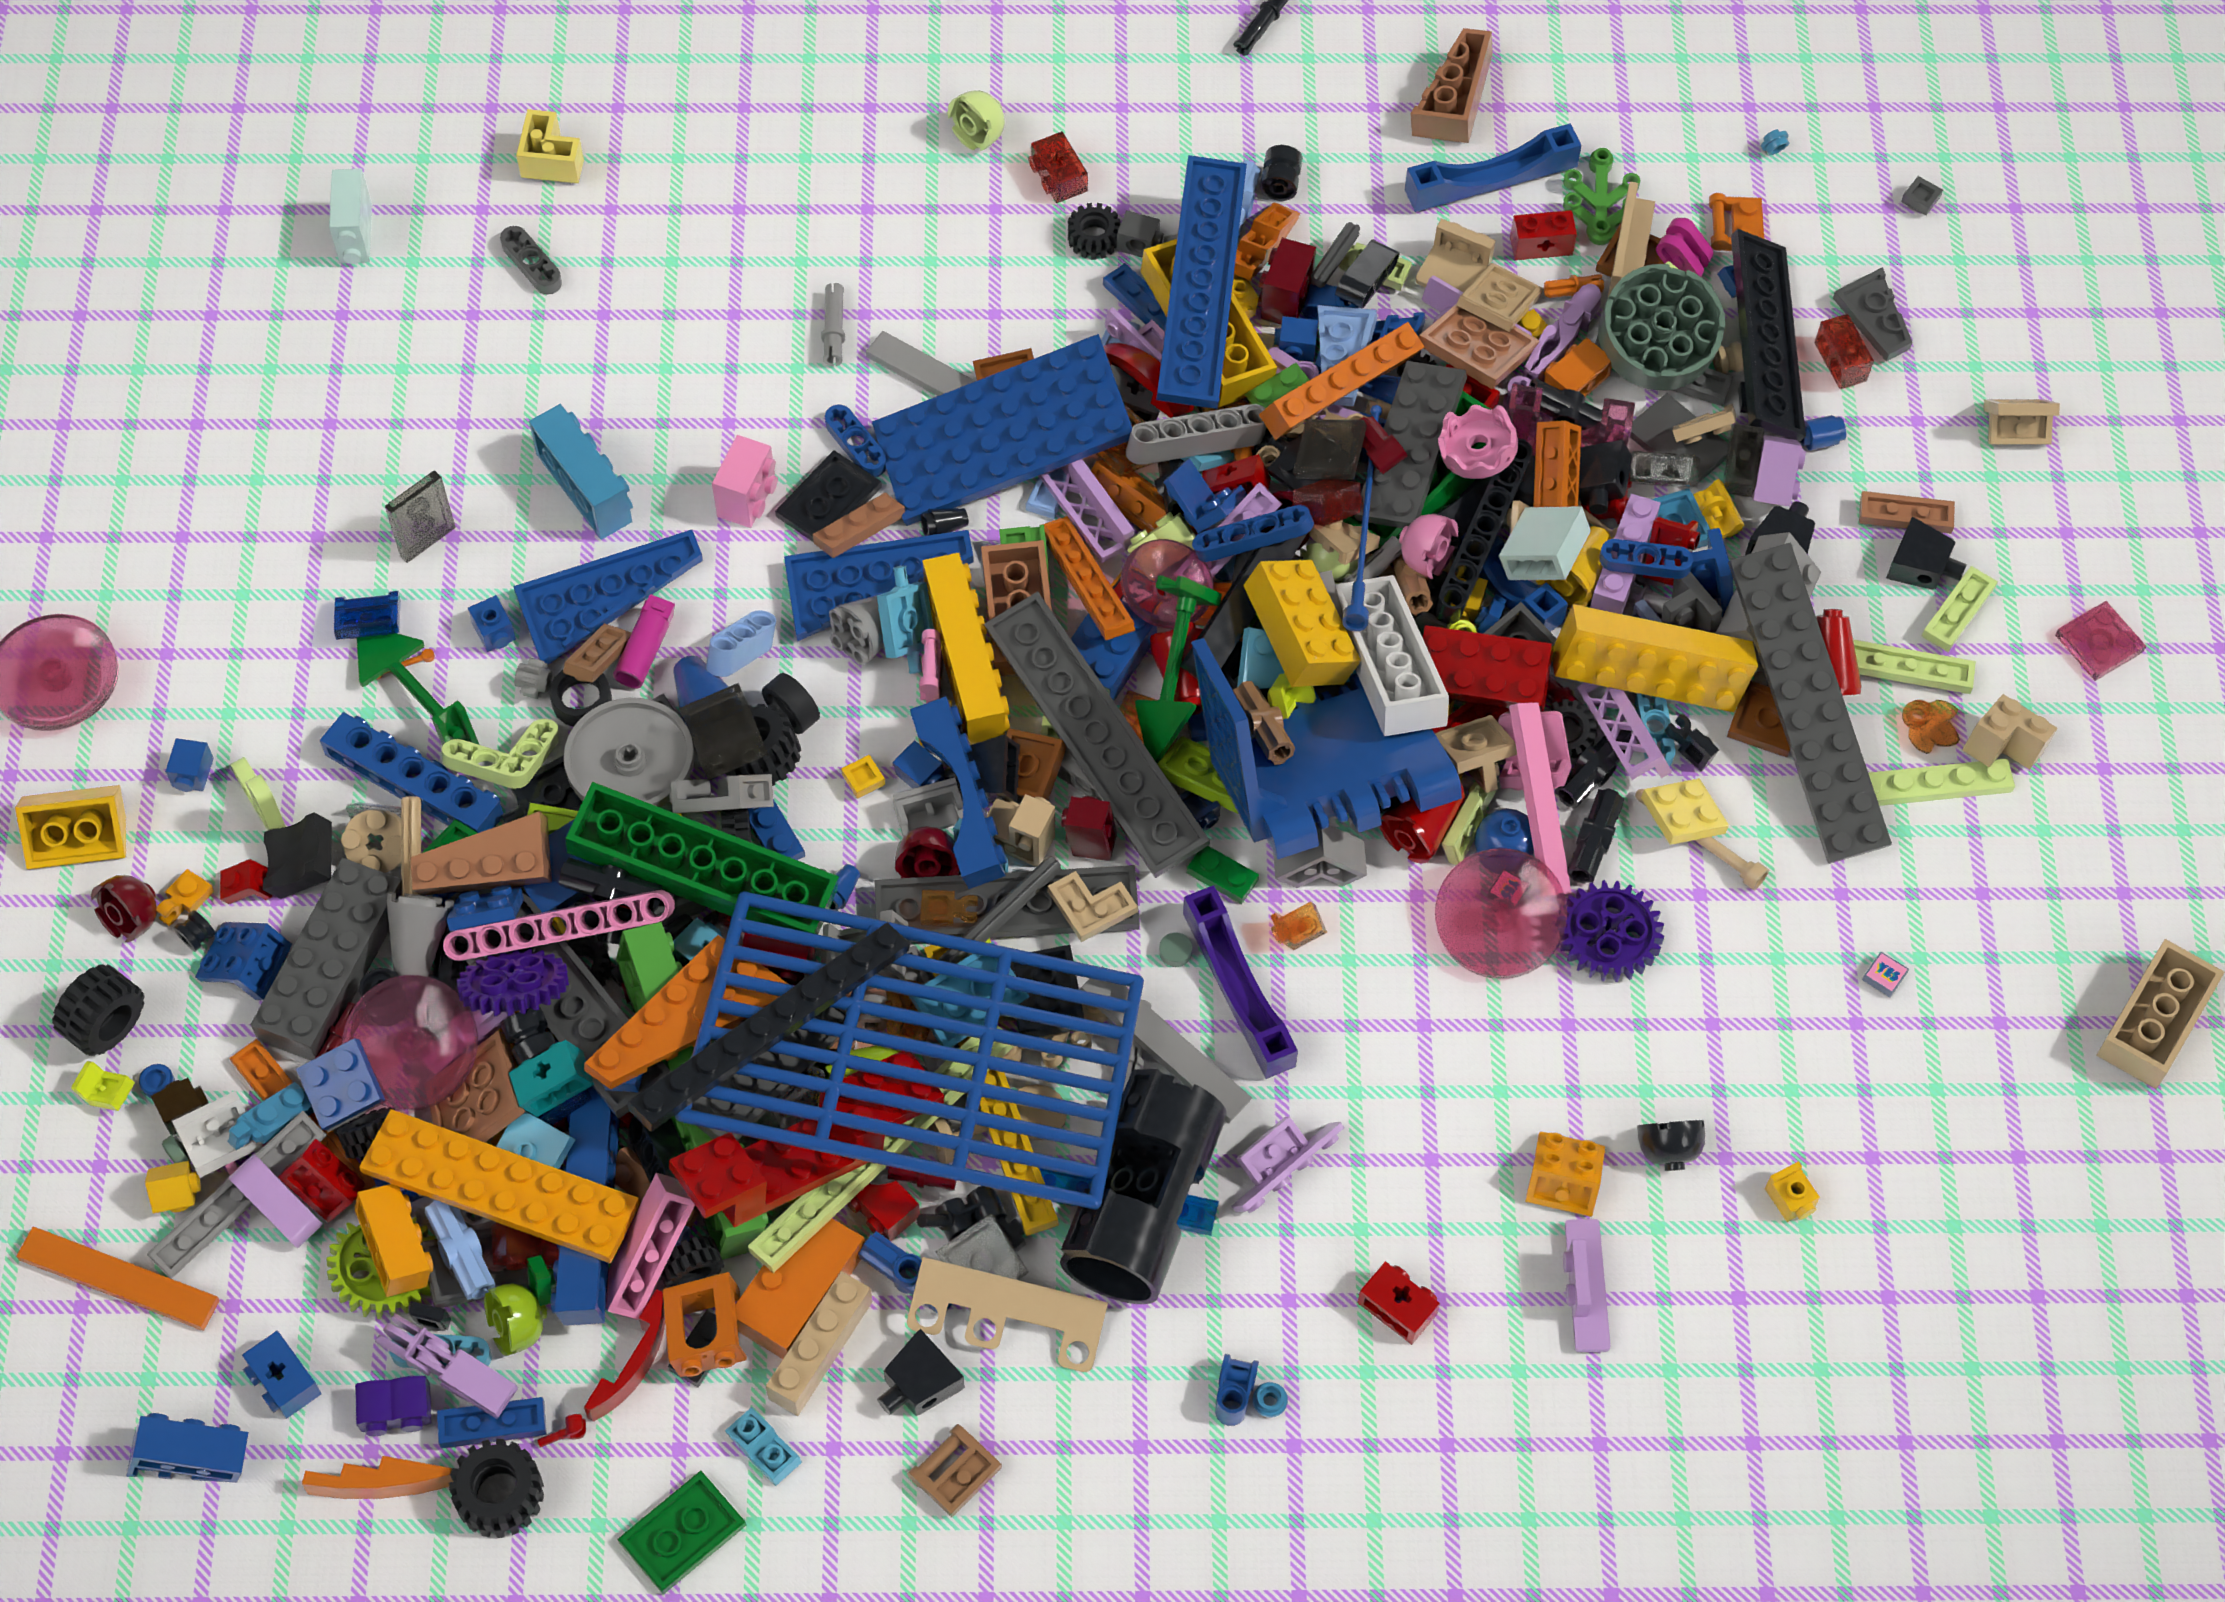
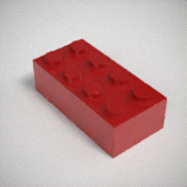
M1425 625L1423 640L1449 695V699L1509 708L1510 705L1517 703H1539L1540 712H1544L1554 653L1552 643Z

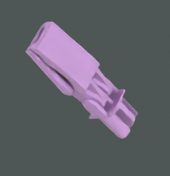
M1583 285L1570 301L1565 300L1563 313L1553 325H1548L1539 338L1540 342L1531 353L1524 367V377L1532 380L1537 378L1544 382L1546 368L1553 361L1558 362L1565 356L1567 350L1578 337L1579 330L1588 332L1589 324L1601 306L1600 299L1602 295L1596 285ZM1557 347L1551 354L1542 358L1546 353L1552 351L1553 348Z
M394 1313L391 1319L400 1328L387 1323L383 1331L392 1340L407 1349L402 1348L383 1335H379L375 1342L405 1360L409 1367L412 1366L427 1376L430 1373L439 1376L440 1385L446 1390L498 1419L518 1390L517 1385L461 1349H458L453 1354L448 1350L449 1345L445 1341L427 1331L425 1327L421 1329ZM439 1361L447 1363V1366L445 1367Z

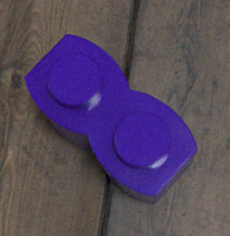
M406 1376L392 1380H372L355 1384L356 1425L361 1432H366V1435L383 1436L387 1434V1430L401 1428L403 1432H417L422 1430L423 1426L432 1424L430 1382L426 1376Z

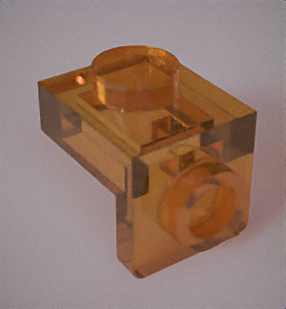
M1311 901L1284 916L1277 912L1270 915L1274 923L1271 931L1279 944H1285L1293 951L1327 933L1318 909Z

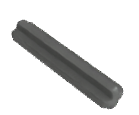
M1348 222L1343 227L1312 272L1310 283L1313 286L1316 285L1318 288H1323L1359 237L1360 227L1358 224L1354 225L1352 222Z

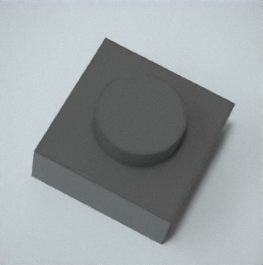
M1917 176L1903 194L1901 202L1927 216L1940 199L1943 189Z

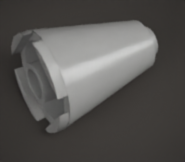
M387 893L386 903L393 971L400 976L403 983L420 984L421 978H428L447 926V917L454 906V901L449 899L445 901V905H442V898L405 893L404 896H399L398 899H395L396 893Z

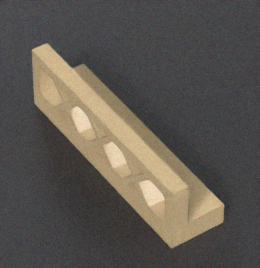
M1630 182L1608 297L1615 285L1624 276L1633 270L1644 267L1656 201L1636 198L1638 183Z

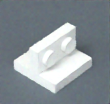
M236 1091L172 1121L199 1178L263 1147L261 1142L256 1143L252 1140L236 1151L227 1142L229 1139V1129L235 1126L236 1120L246 1112Z

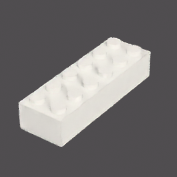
M1395 576L1363 580L1365 583L1363 606L1369 611L1368 626L1362 631L1346 630L1361 659V662L1356 667V672L1383 735H1398L1447 726L1449 695ZM1355 581L1335 584L1342 613L1347 606L1351 605L1352 586Z

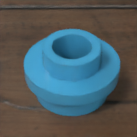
M1778 129L1769 132L1763 137L1762 150L1767 151L1769 155L1781 152L1790 144L1787 139L1788 133L1786 131L1780 132Z
M1263 1383L1256 1388L1253 1394V1406L1262 1416L1270 1418L1279 1416L1287 1407V1393L1277 1383ZM1272 1396L1276 1399V1404L1272 1406L1266 1405L1264 1398Z

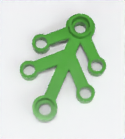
M1598 148L1590 156L1589 168L1595 173V192L1581 181L1582 174L1578 170L1570 169L1566 171L1563 180L1566 188L1576 192L1568 193L1564 197V210H1572V213L1587 226V236L1596 245H1606L1612 239L1616 232V226L1622 222L1626 198L1623 200L1622 208L1608 218L1607 210L1627 196L1629 187L1627 182L1638 183L1639 189L1641 181L1637 174L1627 173L1623 177L1622 184L1608 193V173L1612 169L1613 155L1606 148ZM1569 178H1574L1576 181H1571ZM1582 198L1595 209V216L1581 206Z

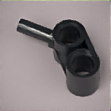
M980 1186L966 1196L968 1204H964L962 1198L947 1200L935 1209V1214H920L917 1217V1225L921 1228L939 1227V1229L944 1231L949 1243H957L979 1231L988 1229L1001 1217L1006 1219L1008 1215L995 1189Z

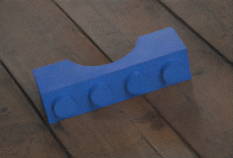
M1466 533L1459 538L1457 553ZM1497 536L1479 578L1488 580L1487 588L1494 595L1498 594L1506 599L1505 605L1510 610L1522 602L1550 632L1564 622L1568 603L1547 582L1538 585L1529 580H1508L1499 557L1504 547V541Z

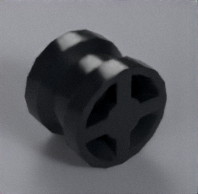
M195 910L188 914V919L184 923H178L173 927L177 936L194 952L201 948L202 941L206 938L211 939L216 933L206 919Z

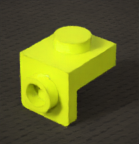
M1285 673L1279 674L1269 689L1267 696L1270 707H1279L1283 719L1289 718L1296 707V702L1314 703L1316 700L1313 686L1291 687Z
M86 1061L71 1089L91 1106L119 1111L135 1082L127 1075L103 1071L94 1062Z

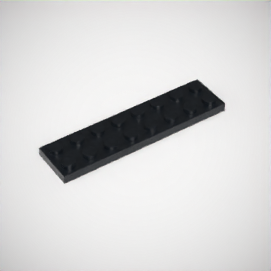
M1737 229L1731 235L1749 425L1800 442L1806 436L1786 247Z

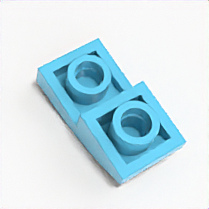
M752 1407L725 1430L726 1434L775 1486L802 1463L799 1455L776 1434L774 1428Z

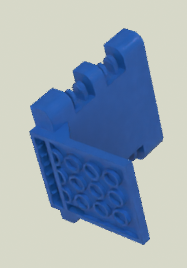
M1201 638L1191 642L1211 762L1253 842L1267 839L1277 860L1318 847L1319 841L1315 823L1317 822L1321 830L1328 828V818L1336 816L1340 823L1348 821L1349 815L1358 833L1381 826L1379 805L1382 809L1389 808L1391 806L1390 798L1397 796L1400 802L1404 803L1410 800V793L1420 812L1462 799L1461 784L1456 768L1434 731L1426 729L1384 736L1357 673L1349 677L1350 689L1347 685L1339 687L1338 696L1332 697L1328 691L1320 693L1319 698L1315 691L1316 700L1314 703L1296 702V707L1289 718L1283 719V728L1295 746L1294 754L1285 763L1274 765L1271 760L1267 759L1256 739H1251L1248 718L1205 639Z

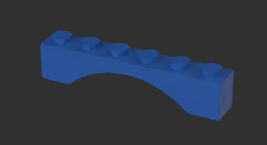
M1571 123L1544 130L1520 147L1489 160L1470 164H1447L1431 161L1407 168L1404 190L1415 212L1576 168L1578 167L1582 145Z
M945 696L910 709L918 738L924 748L947 764L955 773L960 783L963 797V818L953 851L961 876L968 889L1006 876L1002 864L1007 863V858L1002 845L996 846L993 837L998 835V830L993 817H987L984 809L989 807V802L984 789L978 790L976 780L981 779L975 761H969L967 752L972 751L966 733H960L958 725L963 724V720L957 705L951 707Z

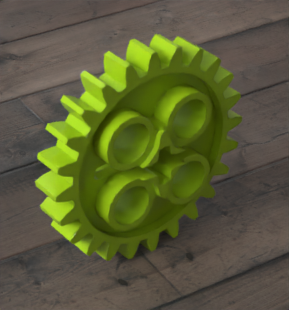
M416 1217L412 1218L413 1223H417ZM347 1222L346 1229L348 1234L336 1233L339 1244H330L329 1246L330 1253L333 1256L326 1257L327 1267L331 1268L327 1270L328 1280H334L331 1283L332 1292L341 1291L338 1295L339 1302L344 1303L350 1300L349 1307L351 1312L361 1306L363 1317H367L371 1310H376L377 1319H381L384 1311L388 1310L392 1317L396 1313V1309L401 1307L408 1314L410 1302L422 1303L420 1293L426 1296L431 1295L429 1284H427V1287L386 1297L369 1248L365 1246L366 1240L360 1224L354 1226ZM426 1225L420 1227L422 1242L435 1239V1236L426 1237L428 1235V1227ZM357 1271L369 1272V1275L362 1279L353 1277Z

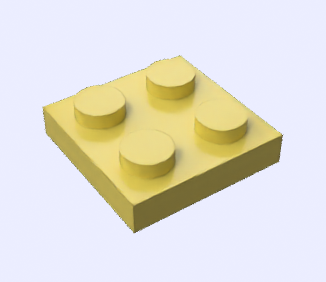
M1700 778L1647 788L1642 793L1641 799L1670 845L1726 834L1729 824Z

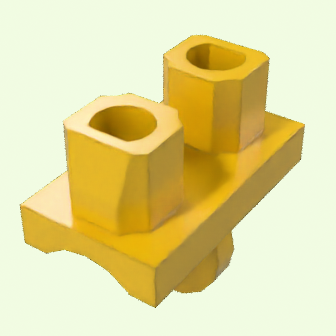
M1719 478L1708 488L1693 494L1709 528H1720L1723 539L1726 537L1731 538L1742 531L1745 525L1723 482Z

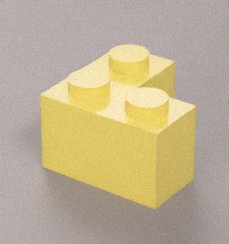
M527 109L516 154L521 178L579 183L584 162L580 138L560 136L556 112Z

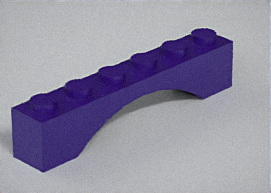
M1213 885L1185 896L1183 915L1265 1079L1295 1068L1298 1049L1284 1022L1277 1016L1260 990L1240 948L1228 911L1215 886Z

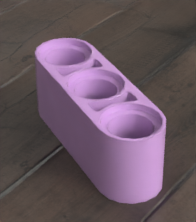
M255 1154L228 1177L297 1249L323 1225Z

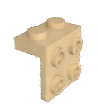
M1441 218L1436 227L1434 245L1416 275V283L1426 287L1429 278L1436 276L1464 292L1491 264L1496 240L1489 238L1485 234L1464 228L1458 223Z

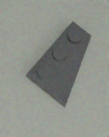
M1883 267L1835 291L1833 299L1887 362L1910 350L1913 342L1902 314L1897 311L1894 303V294L1892 289L1888 288L1885 280L1886 274Z

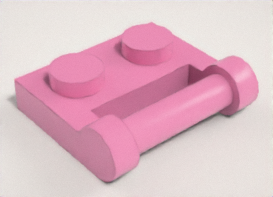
M935 629L924 630L921 639L924 645V654H922L923 677L919 680L920 700H926V703L940 699L941 633Z

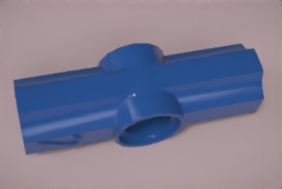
M876 1231L866 1240L858 1253V1257L894 1282L895 1287L900 1292L913 1296L922 1260L917 1255L906 1253ZM911 1268L918 1274L912 1279H905L900 1275V1272ZM948 1303L947 1311L953 1304ZM925 1304L927 1307H929L938 1314L934 1306L930 1304Z

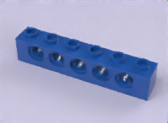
M342 712L320 739L325 756L400 799L406 796L420 797L421 811L447 826L456 819L475 832L480 833L496 827L502 819L503 811L500 799L489 790L481 791L474 787V784L465 776L458 775L457 777L453 775L440 762L436 760L431 762L425 759L414 747L410 745L404 747L397 743L392 735L383 730L380 732L374 730L367 721L359 716L353 718ZM361 744H367L363 748H357ZM386 759H393L391 762L382 763ZM412 774H419L417 777L408 778ZM445 788L441 793H434L437 789ZM466 803H471V804H472L471 806H469V807H467V808H460L463 804H466Z

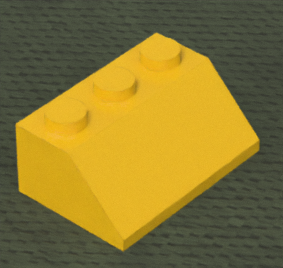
M120 785L22 796L15 806L27 869L126 858V814Z

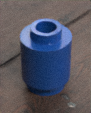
M1829 415L1804 421L1806 436L1800 443L1802 446H1806L1809 451L1838 445L1840 441L1846 439L1844 420L1840 416Z

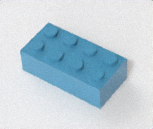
M560 403L531 419L529 425L536 455L598 537L602 540L632 523L630 509L633 508V505L627 496V492L630 491L627 482L621 475L616 476L612 471L613 466L605 454L600 455L598 453L592 436L588 432L584 434L581 431L580 423L572 411L568 413Z

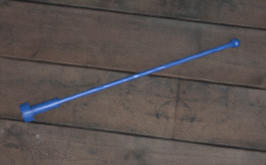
M1374 405L1371 407L1370 413L1377 422L1382 414V408L1379 405ZM1369 458L1357 578L1352 586L1351 605L1344 609L1342 620L1343 626L1351 631L1364 630L1368 626L1369 611L1363 606L1365 595L1363 572L1374 464Z

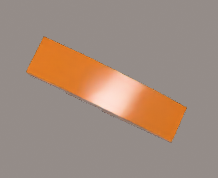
M1274 202L1253 220L1251 230L1239 241L1234 274L1251 281L1269 261L1272 248H1278L1282 237L1286 238L1299 219L1300 213Z
M382 1456L379 1469L344 1463L340 1477L305 1470L302 1486L308 1495L340 1499H385L417 1495L447 1488L453 1480L450 1476L452 1468Z

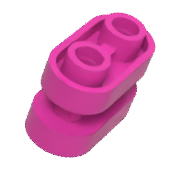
M1688 218L1673 219L1666 230V235L1661 238L1656 247V252L1664 264L1669 261L1679 270L1686 272L1688 269L1700 277L1714 255L1709 243L1695 224Z

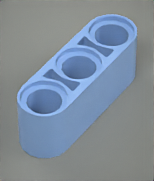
M753 611L714 635L710 639L706 663L707 671L715 676L727 677L768 652L772 648L776 617L767 611Z

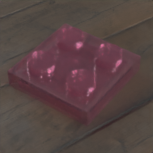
M2107 601L2060 627L2055 634L2094 681L2140 655L2146 648L2143 641Z

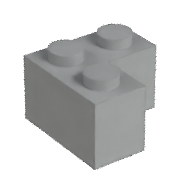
M1317 822L1315 823L1318 833V847L1278 860L1273 852L1275 879L1295 888H1299L1320 877L1343 887L1367 876L1364 840L1331 825L1321 830Z

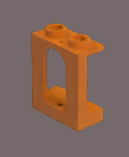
M729 1272L663 1289L668 1359L680 1377L697 1376L703 1371L715 1368H728L735 1363L747 1360L746 1354L739 1346L735 1301H738L740 1298V1288ZM715 1307L717 1334L714 1340L703 1348L695 1349L689 1347L685 1340L683 1315Z

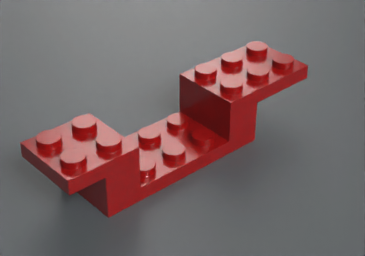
M900 1051L881 1060L882 1062L924 1070L914 1055L905 1051ZM857 1071L843 1079V1083L944 1104V1094L938 1087ZM820 1092L819 1107L821 1108L825 1097L823 1092ZM839 1096L836 1111L897 1124H903L922 1115V1113L842 1096ZM805 1119L784 1130L815 1136L818 1121ZM832 1124L828 1139L883 1150L885 1135ZM728 1132L670 1159L669 1168L704 1218L723 1211L735 1228L869 1162L768 1140H761L743 1149L734 1135Z

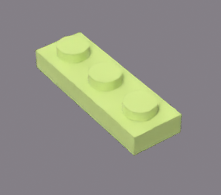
M1970 566L1926 626L1922 637L1949 652L1993 592L1998 581Z

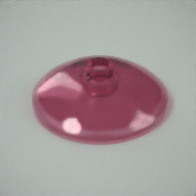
M1169 539L1152 540L1138 546L1128 556L1121 572V588L1129 607L1144 621L1161 628L1174 629L1177 617L1175 608L1178 597L1166 592V596H1162L1157 592L1156 583L1158 575L1165 576L1176 581L1177 576H1183L1214 590L1213 578L1206 562L1200 561L1195 551L1189 546ZM1196 605L1194 615L1190 617V622L1194 623L1200 619L1209 606Z

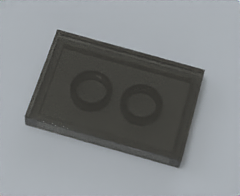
M435 470L385 505L400 557L406 563L456 528L442 477Z

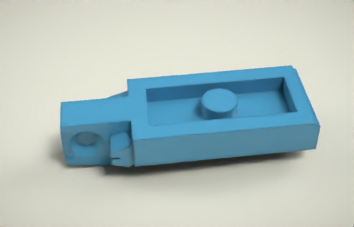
M293 1082L248 1110L236 1120V1125L229 1129V1139L227 1142L236 1151L252 1140L256 1143L261 1142L265 1144L274 1138L302 1111L308 1116L311 1115L314 1111L305 1090L296 1082Z

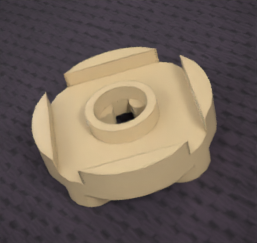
M381 809L366 810L354 816L347 824L345 832L341 837V843L347 859L384 873L392 871L401 865V818L395 813ZM371 834L374 836L382 835L381 846L383 848L381 850L376 847H370L369 843L371 840L369 836Z

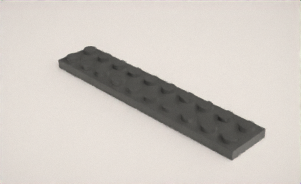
M1791 542L1731 559L1728 562L1828 864L1891 846L1892 842Z
M1038 591L984 624L986 631L1058 737L1064 741L1067 750L1101 800L1110 802L1114 819L1155 878L1210 845V840Z
M521 887L524 900L516 918L542 913ZM492 889L472 891H478L479 894H484L491 892ZM470 891L456 892L449 899L453 900L455 903V900L458 899L461 894ZM523 923L520 926L521 936L526 940H531L534 936L532 926L527 923ZM490 929L487 934L489 943L493 946H499L501 943L500 933ZM566 941L518 949L519 953L532 949V954L543 950L545 956L553 953L555 954V959L562 958V962L566 963L569 980L566 992L560 993V999H550L551 1005L539 1004V1007H541L547 1020V1029L553 1034L556 1041L562 1042L567 1040L583 1050L586 1061L629 1021ZM508 951L506 953L507 955L512 954L513 951ZM500 953L492 954V956L499 957ZM663 1061L648 1067L647 1072L643 1073L638 1092L605 1090L603 1084L593 1076L594 1085L592 1086L615 1116L620 1119L630 1112L628 1110V1101L671 1071Z

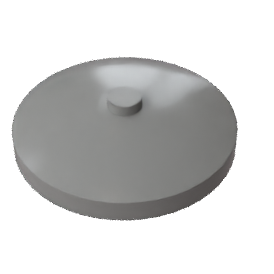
M622 698L595 707L576 723L565 744L564 766L572 789L582 801L591 783L595 782L657 807H662L670 802L671 781L689 780L694 766V747L687 725L672 709L649 699Z

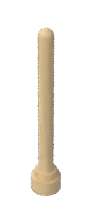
M1639 789L1636 791L1635 797L1644 804L1641 799L1644 789ZM1713 837L1695 840L1740 872V877L1744 879L1743 883L1752 890H1756L1769 873V869L1761 863L1745 861Z

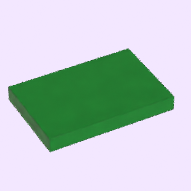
M699 1471L617 1540L661 1594L664 1595L747 1525L745 1520L702 1471Z

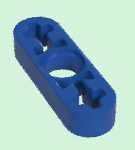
M837 404L829 407L825 413V423L828 432L853 463L874 477L881 476L886 471V454L847 406ZM834 418L844 419L846 429H843V425L838 420L834 421ZM852 436H860L864 439V442L859 446H852L847 441ZM868 451V456L871 458V460H878V464L874 465L872 462L867 463V456L865 453Z
M1610 539L1602 545L1599 560L1601 565L1609 571L1681 579L1690 573L1693 556L1688 549L1680 546ZM1611 551L1617 552L1618 559L1612 558ZM1629 553H1633L1631 561H1628ZM1647 553L1652 555L1655 561L1652 564H1643L1637 557L1640 554ZM1661 556L1665 557L1663 562L1664 565H1659ZM1674 559H1680L1681 566H1675Z

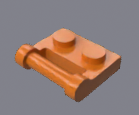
M1714 193L1709 196V207L1712 209L1713 215L1712 249L1732 251L1731 237L1725 234L1724 211H1731L1732 234L1737 229L1764 239L1762 198L1726 197L1723 193Z

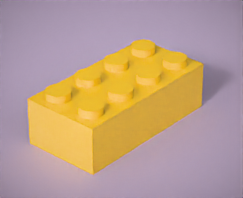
M1313 560L1260 561L1243 586L1291 687L1344 684L1359 665L1361 659L1346 628L1343 626L1342 620Z

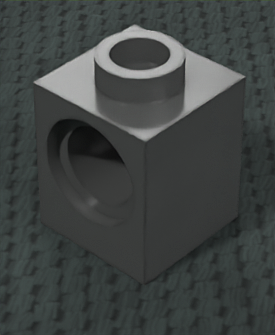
M1126 210L1117 233V251L1143 258L1144 249L1162 244L1164 233L1160 232V219Z

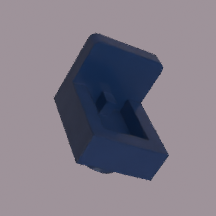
M1188 790L1179 795L1204 831L1210 829L1218 822L1221 805L1217 800L1211 802Z

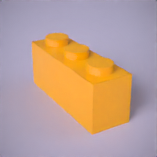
M393 1184L358 1192L355 1204V1213L386 1297L427 1287L429 1275L433 1272L431 1255L429 1252H424L421 1245L422 1232L418 1223H413L410 1216L412 1212L410 1199L407 1194L402 1195L399 1186Z

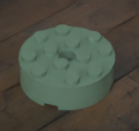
M1669 264L1647 265L1633 270L1624 276L1611 291L1602 310L1598 325L1600 347L1610 359L1611 367L1627 381L1651 390L1677 389L1697 380L1712 363L1721 346L1725 329L1723 306L1713 288L1694 272L1688 269L1685 272L1671 268Z

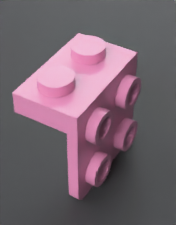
M1558 711L1540 712L1552 783L1555 789L1565 785L1571 770V761L1563 716ZM1510 713L1502 714L1498 723L1515 741ZM1518 756L1505 758L1506 763L1499 777L1501 789L1523 790Z

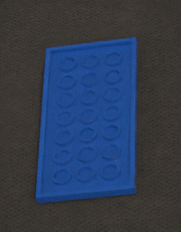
M1099 334L872 421L878 444L886 454L885 466L896 500L905 507L902 519L906 526L921 521V514L928 512V509L956 508L1127 442L1132 431V424Z

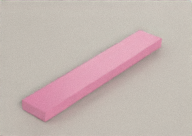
M1517 703L1510 705L1509 710L1541 895L1544 898L1572 894L1539 703Z

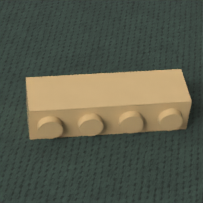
M840 1272L766 1384L767 1395L770 1401L799 1416L872 1304L870 1287L846 1273Z

